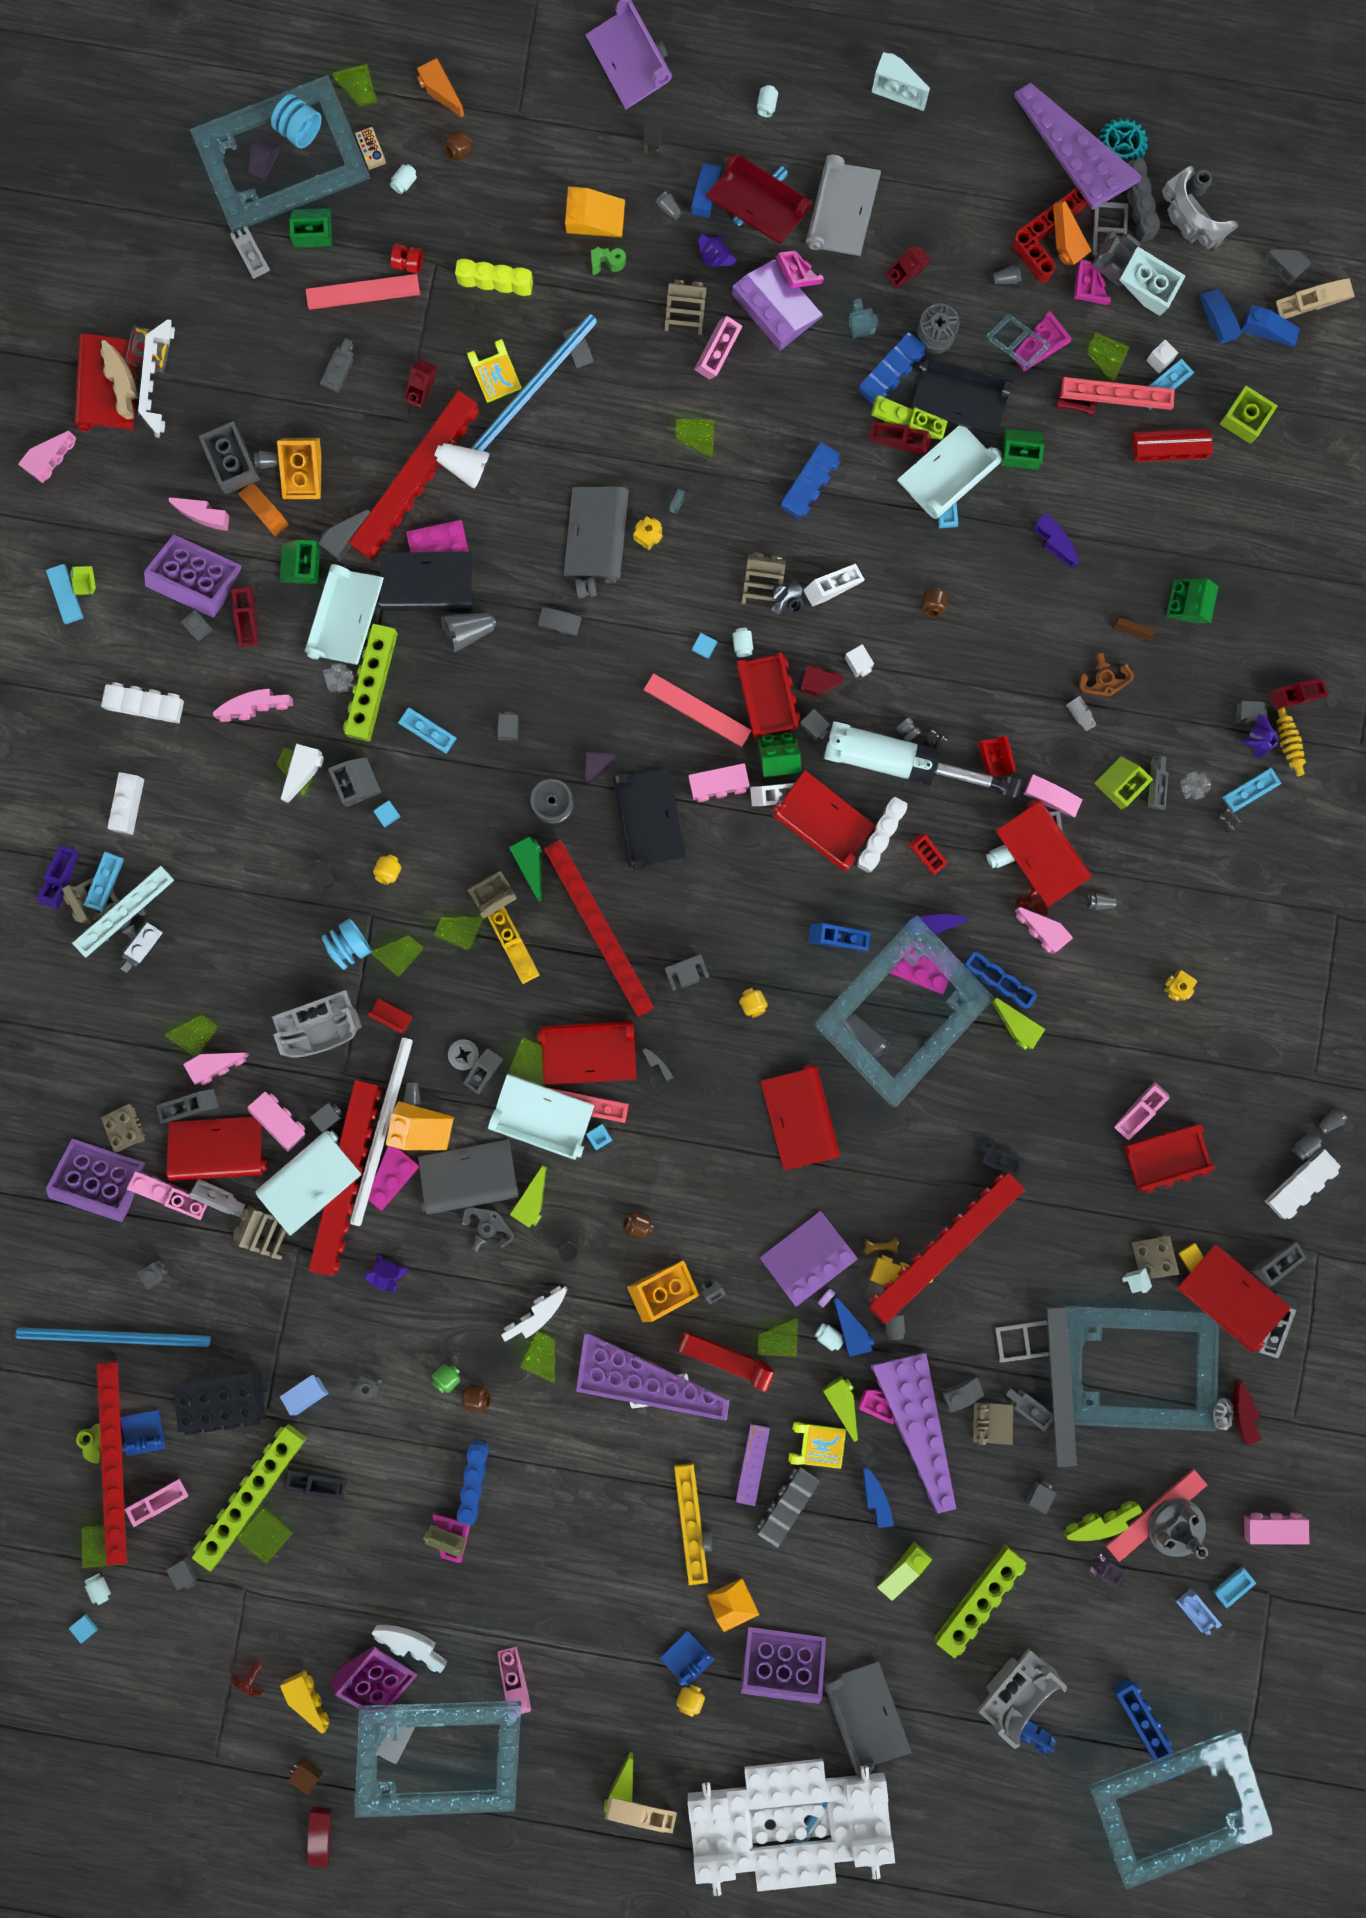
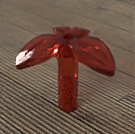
M1033 886L1029 889L1030 899L1023 896L1016 901L1015 905L1018 908L1021 907L1027 910L1030 905H1033L1034 913L1043 916L1048 914L1046 905L1041 902L1042 896L1038 895Z
M256 1660L243 1683H240L234 1674L232 1676L234 1686L250 1696L261 1695L263 1690H253L251 1685L263 1664Z

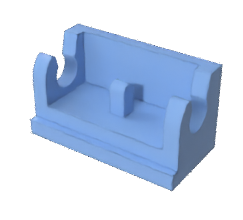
M311 1375L280 1396L290 1415H298L329 1393L319 1377L316 1378L315 1375Z
M1189 1589L1176 1600L1178 1605L1202 1633L1210 1635L1211 1632L1209 1630L1212 1627L1218 1629L1222 1626L1193 1590Z

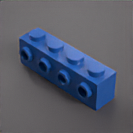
M1127 1677L1111 1687L1155 1763L1158 1765L1174 1755L1170 1748L1172 1743L1166 1734L1162 1735L1160 1731L1162 1726L1157 1717H1152L1149 1711L1152 1708L1147 1700H1142L1139 1695L1142 1691L1136 1681L1132 1683Z

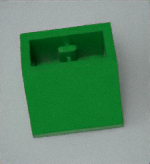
M330 208L297 209L292 211L290 216V238L294 247L332 246Z
M1005 428L1001 466L1038 470L1043 461V433Z
M294 540L282 544L280 583L318 584L320 546L317 541Z
M1208 578L1174 580L1166 616L1192 623H1211L1219 586Z
M795 732L758 737L763 777L801 773V756Z

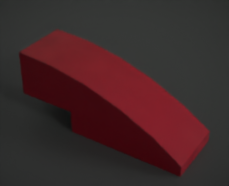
M873 421L869 441L902 451L926 455L931 435L929 431L910 429L908 425Z
M253 586L231 589L239 647L259 645Z
M1316 679L1281 687L1270 692V696L1275 710H1281L1328 697V693L1323 679Z
M1237 1379L1234 1382L1233 1389L1234 1419L1242 1443L1250 1446L1262 1440L1254 1421L1260 1419V1415L1245 1383Z
M312 1807L310 1811L308 1866L328 1867L332 1831V1808Z

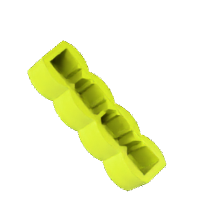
M468 259L457 260L455 275L458 284L461 286H477L483 290L495 289L502 293L514 292L521 296L531 295L533 277L532 272L528 269H512L506 265L493 266L487 262L475 263Z

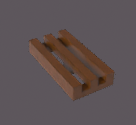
M1121 617L1115 621L1113 629L1147 641L1153 637L1155 632L1150 627Z

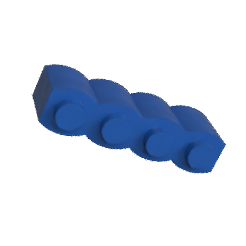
M908 332L860 384L858 392L873 405L878 395L887 398V392L890 389L894 390L901 382L899 379L903 375L907 376L913 369L912 365L915 362L919 363L924 358L926 346Z
M821 442L785 496L780 508L798 520L802 516L806 517L811 509L809 504L812 500L816 501L821 493L819 491L822 485L826 486L831 476L829 473L832 469L836 470L841 462L839 460L840 453Z
M973 952L963 963V967L968 973L978 976L984 984L994 987L1001 996L1010 998L1012 1003L1019 1008H1030L1037 998L1036 993L1031 988L1021 986L1015 977L1005 974L999 966L989 963L982 954Z
M473 1440L467 1452L468 1464L464 1471L465 1484L460 1494L462 1503L457 1512V1520L461 1524L473 1525L479 1514V1499L483 1491L482 1480L486 1472L485 1461L489 1454V1444L486 1441Z

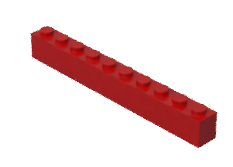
M460 391L456 393L350 540L349 544L354 550L370 561L380 553V547L390 539L394 527H398L401 524L402 516L406 511L409 512L415 498L423 493L425 484L434 478L435 470L438 466H442L436 461L437 457L434 456L438 445L442 446L443 443L457 445V440L467 432L471 420L474 421L477 418L479 408L475 401Z
M559 840L544 848L637 1017L654 1009L651 1000L562 841Z
M355 1080L339 1147L360 1173L363 1174L364 1166H362V1161L368 1154L369 1147H366L367 1140L372 1137L373 1128H371L372 1120H375L377 1117L378 1109H375L377 1101L380 1102L382 1090H380V1085ZM358 1178L324 1207L309 1271L333 1276L335 1272H339L341 1265L339 1256L340 1253L344 1252L346 1244L343 1239L344 1235L349 1232L350 1223L348 1219L349 1215H352L355 1205L352 1202L354 1196H357L359 1191Z
M1010 1173L998 1175L993 1180L995 1184L991 1188L987 1186L980 1193L981 1198L977 1201H971L966 1206L968 1210L963 1215L959 1213L952 1220L954 1223L949 1228L945 1226L938 1233L940 1237L936 1241L932 1239L925 1245L926 1250L922 1254L917 1253L911 1259L913 1263L908 1268L906 1266L901 1268L897 1272L898 1277L894 1281L890 1279L883 1286L885 1290L880 1295L876 1293L869 1299L870 1304L867 1307L883 1324H887L1025 1191Z
M117 1360L97 1362L106 1566L127 1563Z

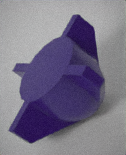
M702 233L698 238L702 259L708 266H732L736 262L737 258L729 253L728 248L722 242L721 236L709 238Z
M1258 714L1257 725L1251 730L1249 738L1243 739L1242 743L1248 744L1255 749V757L1262 758L1277 745L1278 732L1271 727L1265 715Z
M377 1255L374 1270L365 1273V1280L379 1290L396 1292V1281L406 1274L407 1266L397 1267L392 1262L383 1261L381 1255Z

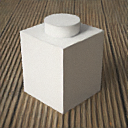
M1164 340L1151 352L1146 361L1160 374L1173 362L1178 352Z
M863 644L845 655V660L855 677L859 675L864 677L872 671L871 668L874 663Z

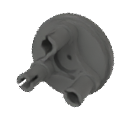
M1172 1498L1162 1502L1154 1509L1148 1522V1535L1157 1550L1172 1557H1182L1193 1553L1197 1558L1204 1559L1205 1557L1202 1554L1208 1555L1207 1548L1202 1545L1206 1532L1205 1518L1202 1511L1193 1502L1183 1498Z

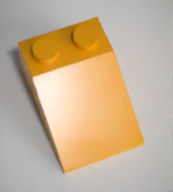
M568 187L565 220L566 233L622 237L625 200L589 188Z
M282 438L278 440L277 446L283 499H320L322 459L320 438Z
M398 1101L391 1115L386 1145L402 1150H447L454 1117Z
M680 1261L627 1286L642 1322H653L699 1296L684 1261Z

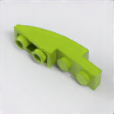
M879 395L875 398L871 412L872 416L884 420V423L908 425L910 429L929 431L931 438L939 440L943 439L948 422L918 408L910 409Z
M1128 1501L1122 1504L1121 1508L1117 1511L1107 1512L1104 1518H1101L1097 1513L1087 1514L1081 1522L1068 1525L1063 1534L1068 1540L1092 1541L1108 1538L1128 1530L1129 1527L1126 1521L1142 1513V1510L1135 1501Z

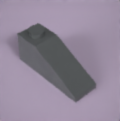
M365 510L322 533L318 543L321 549L340 562L351 548L350 540L371 512Z
M210 1089L156 1105L160 1124H164L218 1108L214 1089Z
M1294 1242L1259 1262L1248 1272L1266 1287H1272L1307 1258L1299 1244Z
M1276 1293L1291 1309L1263 1340L1265 1345L1259 1353L1279 1358L1297 1308L1296 1298Z

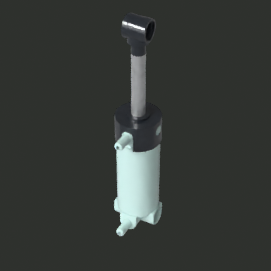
M833 721L824 759L908 779V781L923 783L927 786H930L935 775L939 774L997 789V792L1003 796L1015 799L1019 797L1023 782L1021 779L1009 776H1002L1000 779L939 763L940 749L907 742Z

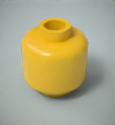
M392 855L382 856L378 859L373 873L378 882L388 885L396 881L402 867L396 857Z
M750 988L742 993L743 996L740 998L739 1003L747 1016L755 1018L766 1012L765 1009L768 1004L760 990Z
M690 1684L689 1688L683 1687L676 1702V1705L679 1707L678 1711L691 1717L694 1714H699L705 1700V1696L700 1693L701 1688Z

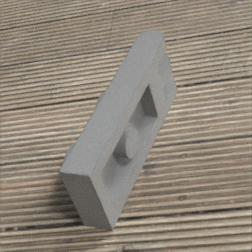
M244 226L243 230L246 234L243 235L240 229L236 230L239 235L238 238H236L233 232L230 233V236L254 279L270 271L247 226Z

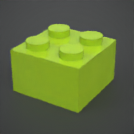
M1245 386L1220 422V425L1249 444H1252L1278 405Z

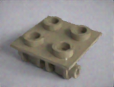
M128 1104L101 1117L114 1153L145 1141L144 1137L146 1135L143 1133L142 1128H138L141 1126V1123H136L139 1121V1118L135 1119L137 1115L132 1105Z
M1162 1235L1154 1239L1132 1242L1138 1270L1146 1268L1149 1279L1179 1274L1170 1236Z
M975 1402L973 1442H978L979 1445H986V1443L1013 1445V1405Z

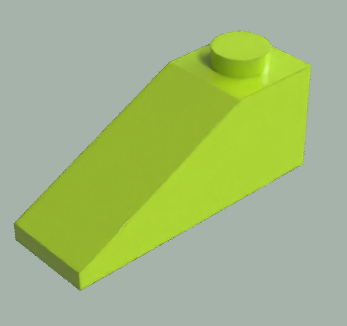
M993 998L991 1002L1011 1036L1017 1041L1016 1044L1024 1050L1027 1048L1033 1049L1045 1029L1000 999Z
M544 1165L510 1214L529 1228L532 1224L536 1226L542 1217L539 1213L542 1210L547 1167Z
M842 1376L823 1387L822 1390L855 1442L858 1440L854 1396L851 1392L854 1388L848 1379L844 1381Z
M913 1542L877 1588L893 1601L920 1576L932 1561V1558L916 1542Z
M629 1752L609 1791V1798L633 1801V1752ZM609 1798L605 1799L604 1812L607 1811Z

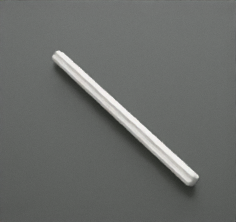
M408 1038L401 1039L350 1223L360 1226L362 1224L391 1115L413 1043Z

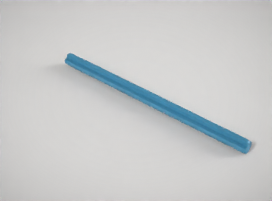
M589 314L470 449L483 451L597 323V319L593 315Z
M22 1327L16 1329L17 1339L208 1347L211 1343L210 1336Z

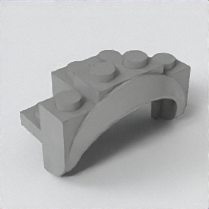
M1189 166L1169 180L1162 190L1164 198L1171 203L1167 210L1169 212L1168 215L1171 222L1177 225L1181 230L1182 236L1188 239L1190 243L1198 239L1200 244L1205 246L1207 250L1211 247L1215 249L1228 234L1238 227L1236 221H1213L1191 193L1187 195L1186 182L1195 175L1194 168Z

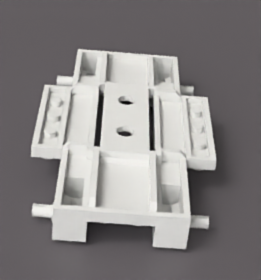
M823 1759L747 1766L745 1767L746 1787L711 1791L709 1782H707V1790L706 1784L702 1783L703 1792L688 1793L696 1884L711 1883L713 1895L717 1896V1888L718 1896L722 1894L721 1882L736 1880V1873L751 1871L756 1873L757 1891L836 1883L834 1863L854 1861L855 1867H871L872 1879H876V1875L877 1879L881 1877L879 1866L895 1863L888 1811L887 1784L884 1772L869 1775V1767L865 1766L864 1773V1766H861V1775L825 1779ZM823 1802H828V1804H827L826 1807L824 1808V1807L822 1806V1803H823ZM807 1815L818 1817L807 1834L806 1828L808 1825L804 1823V1818ZM769 1819L776 1822V1826L772 1830L765 1827V1822ZM831 1835V1838H827V1840L762 1847L753 1846V1843L784 1842L790 1839L803 1840L810 1836L823 1838Z

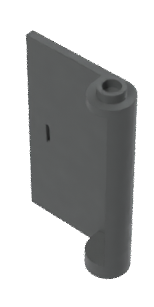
M572 487L564 576L601 577L605 579L606 583L611 584L620 580L629 496L627 488Z
M509 1139L418 1157L424 1200H421L422 1211H426L427 1215L519 1197V1188L515 1177Z
M879 1661L833 1675L823 1681L856 1775H861V1766H864V1773L865 1766H868L869 1775H871L874 1765L912 1753Z

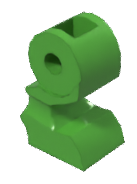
M600 247L591 250L593 275L601 271V262H605L612 272L622 270L626 265L625 252L619 248L611 252L608 248L602 249Z

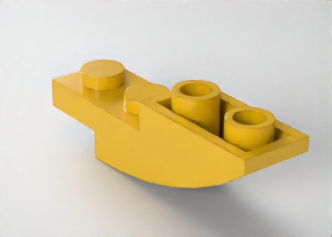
M505 907L489 915L488 918L522 984L538 977L540 974Z

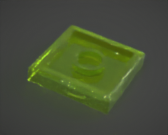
M263 1507L237 1539L267 1564L293 1532Z

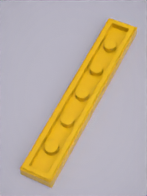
M694 1463L674 1465L689 1585L708 1583Z

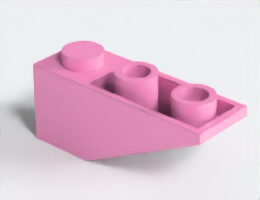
M67 431L29 449L18 465L43 483L50 478L52 470L56 465L62 462L65 453L73 448L76 437L70 431Z
M1021 907L1015 910L1017 913L1016 918L1030 928L1028 930L1029 933L1042 942L1041 946L1047 953H1056L1073 938L1059 922Z
M249 1053L200 1054L183 1065L194 1084H201L203 1086L210 1083L213 1076L217 1074L221 1076L229 1071L228 1068L232 1065L239 1066L246 1062L245 1058L250 1055Z
M517 1647L498 1651L508 1713L511 1716L530 1712L529 1694Z

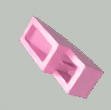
M169 498V502L173 507L191 520L207 527L228 531L229 515L225 510L212 509L207 501Z
M1035 775L1030 777L1023 794L1038 801L1041 800L1045 806L1072 817L1076 816L1082 799Z
M1154 1082L1128 1109L1114 1128L1126 1139L1130 1140L1169 1099V1094Z
M178 1479L126 1507L125 1511L133 1527L187 1498L188 1494L182 1482Z

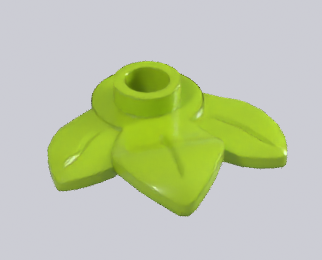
M100 1423L95 1424L91 1429L80 1431L76 1437L77 1445L83 1449L84 1458L94 1464L99 1463L101 1456ZM85 1435H88L90 1437V1441L88 1443L84 1441Z

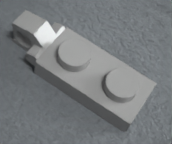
M200 1179L197 1180L189 1196L217 1210L240 1217L245 1207V1204L238 1202L233 1197L234 1194Z

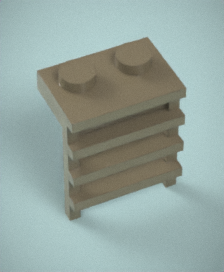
M674 279L673 283H669L665 331H669V324L699 327L698 335H702L707 286H703V282L692 281V285L685 284V280ZM671 300L701 303V309L698 311L671 308ZM670 312L700 315L699 322L671 320Z
M753 552L752 555L748 556L742 604L746 603V597L777 602L773 596L749 593L747 589L750 586L773 590L774 587L778 586L749 581V575L779 579V585H783L786 560L782 559V556L771 555V557H764V554Z
M501 870L467 889L483 919L517 899Z
M94 877L76 887L68 885L62 888L64 892L63 898L68 905H71L74 919L86 925L99 919L103 912L99 913L98 910L84 906L88 895L86 886L92 884ZM112 889L110 897L113 903L119 902L116 894Z
M248 1204L247 1209L242 1211L239 1227H236L234 1230L233 1241L238 1247L281 1260L282 1255L277 1254L286 1230L281 1227L271 1252L267 1251L266 1249L278 1221L273 1215L261 1212L255 1206ZM267 1218L271 1219L272 1222L261 1248L255 1247Z

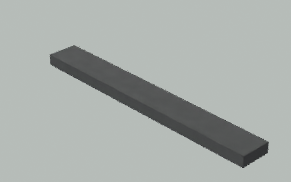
M1067 1307L1046 1308L1056 1466H1077Z

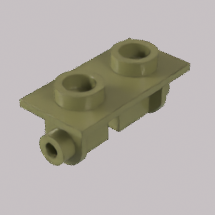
M430 1525L429 1531L425 1533L423 1540H425L424 1544L461 1558L467 1538Z

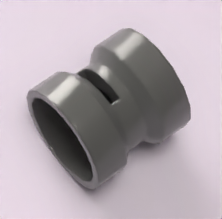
M594 577L584 581L581 579L575 580L578 599L588 595L591 597L597 596Z
M910 717L895 728L899 734L904 736L903 740L911 742L922 732L919 727L914 726V721Z

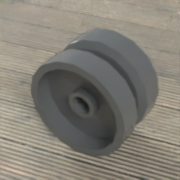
M556 779L543 780L532 790L530 797L531 807L537 818L544 823L559 824L571 815L574 807L573 796L568 786L562 781ZM553 799V801L555 800V803L550 804L549 800Z

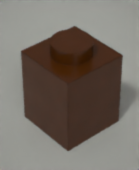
M303 1758L300 1764L296 1762L289 1773L292 1775L288 1782L308 1795L323 1772Z

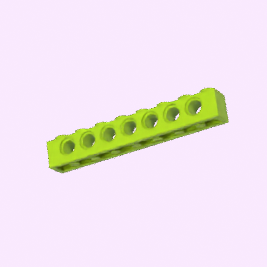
M288 1424L284 1428H279L274 1435L277 1439L273 1444L269 1443L262 1452L265 1454L262 1460L257 1459L251 1468L253 1472L250 1477L247 1475L239 1484L242 1487L240 1491L232 1494L228 1500L230 1505L227 1509L223 1508L216 1517L219 1520L215 1526L211 1524L205 1532V1535H207L203 1542L200 1540L194 1547L193 1551L195 1554L192 1559L211 1572L216 1567L307 1439L305 1435ZM279 1443H284L287 1446V1452H282L279 1449ZM268 1459H271L275 1462V1468H270L268 1466ZM256 1476H261L264 1479V1484L257 1483ZM244 1493H251L252 1500H247L244 1497ZM233 1508L241 1512L240 1517L233 1514ZM221 1525L228 1526L229 1533L223 1532ZM210 1541H214L217 1544V1549L210 1547Z

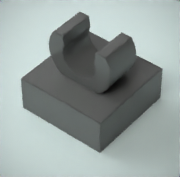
M713 1278L710 1279L712 1282L711 1287L707 1288L704 1283L702 1284V1289L704 1290L702 1294L710 1305L727 1295L719 1282H716Z

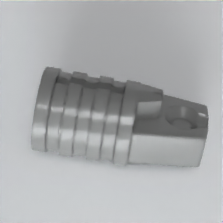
M1081 696L1066 705L1072 716H1074L1078 724H1081L1085 731L1090 730L1096 725L1090 709L1087 708Z

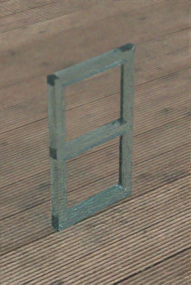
M1007 314L986 335V339L1027 369L1051 347L1049 342L1010 314ZM1010 320L1023 329L1024 332L1009 347H1006L993 336ZM1029 334L1044 346L1027 362L1012 350Z

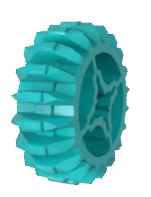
M1120 117L1117 122L1113 119L1110 124H1105L1097 139L1128 164L1131 160L1144 157L1148 145L1146 144L1148 137H1145L1146 130H1140L1141 124L1136 126L1135 120L1131 123L1128 117L1125 121ZM1108 138L1111 140L1110 143L1113 145V148H1111ZM1131 139H1132V140L1134 141V143H1135V148L1133 147V144H1132V142H1131Z

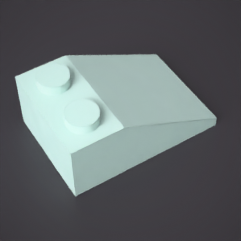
M883 52L875 73L872 93L924 111L930 88L901 58L892 53Z
M1137 247L1120 281L1144 307L1161 316L1169 308L1185 275Z

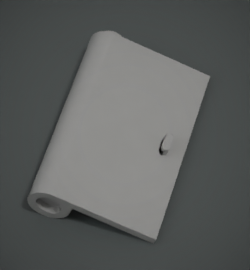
M828 155L826 157L806 238V244L810 249H822L861 256L881 170L847 165L844 159L838 155Z

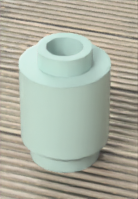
M766 85L760 89L757 109L758 114L763 117H771L772 113L775 112L778 91L773 86Z
M402 164L391 178L390 186L399 194L406 192L417 178L415 169L408 164L407 166Z
M747 628L736 629V632L732 635L734 651L737 653V657L751 656L753 650L751 631H747Z
M1005 845L995 848L986 854L991 868H999L1015 861Z
M822 1323L814 1334L817 1340L831 1351L834 1349L839 1350L844 1343L843 1335L829 1324Z
M100 1573L85 1580V1589L92 1604L97 1602L100 1605L109 1600L108 1595L111 1592Z

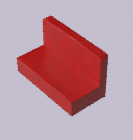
M381 999L377 1000L372 1011L367 1014L400 1033H405L413 1016Z

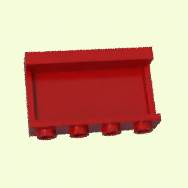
M782 652L775 656L752 661H737V669L753 738L794 730L798 728V723L801 722L799 711L795 712L794 705L797 704L795 693L791 694L792 678L786 672V668H788L787 657H783Z
M1193 1124L1124 1145L1137 1190L1149 1193L1155 1191V1187L1160 1185L1163 1188L1174 1185V1181L1181 1180V1182L1189 1181L1193 1175L1205 1176L1211 1174L1210 1170L1215 1169V1166L1210 1162L1201 1132H1204L1202 1124Z

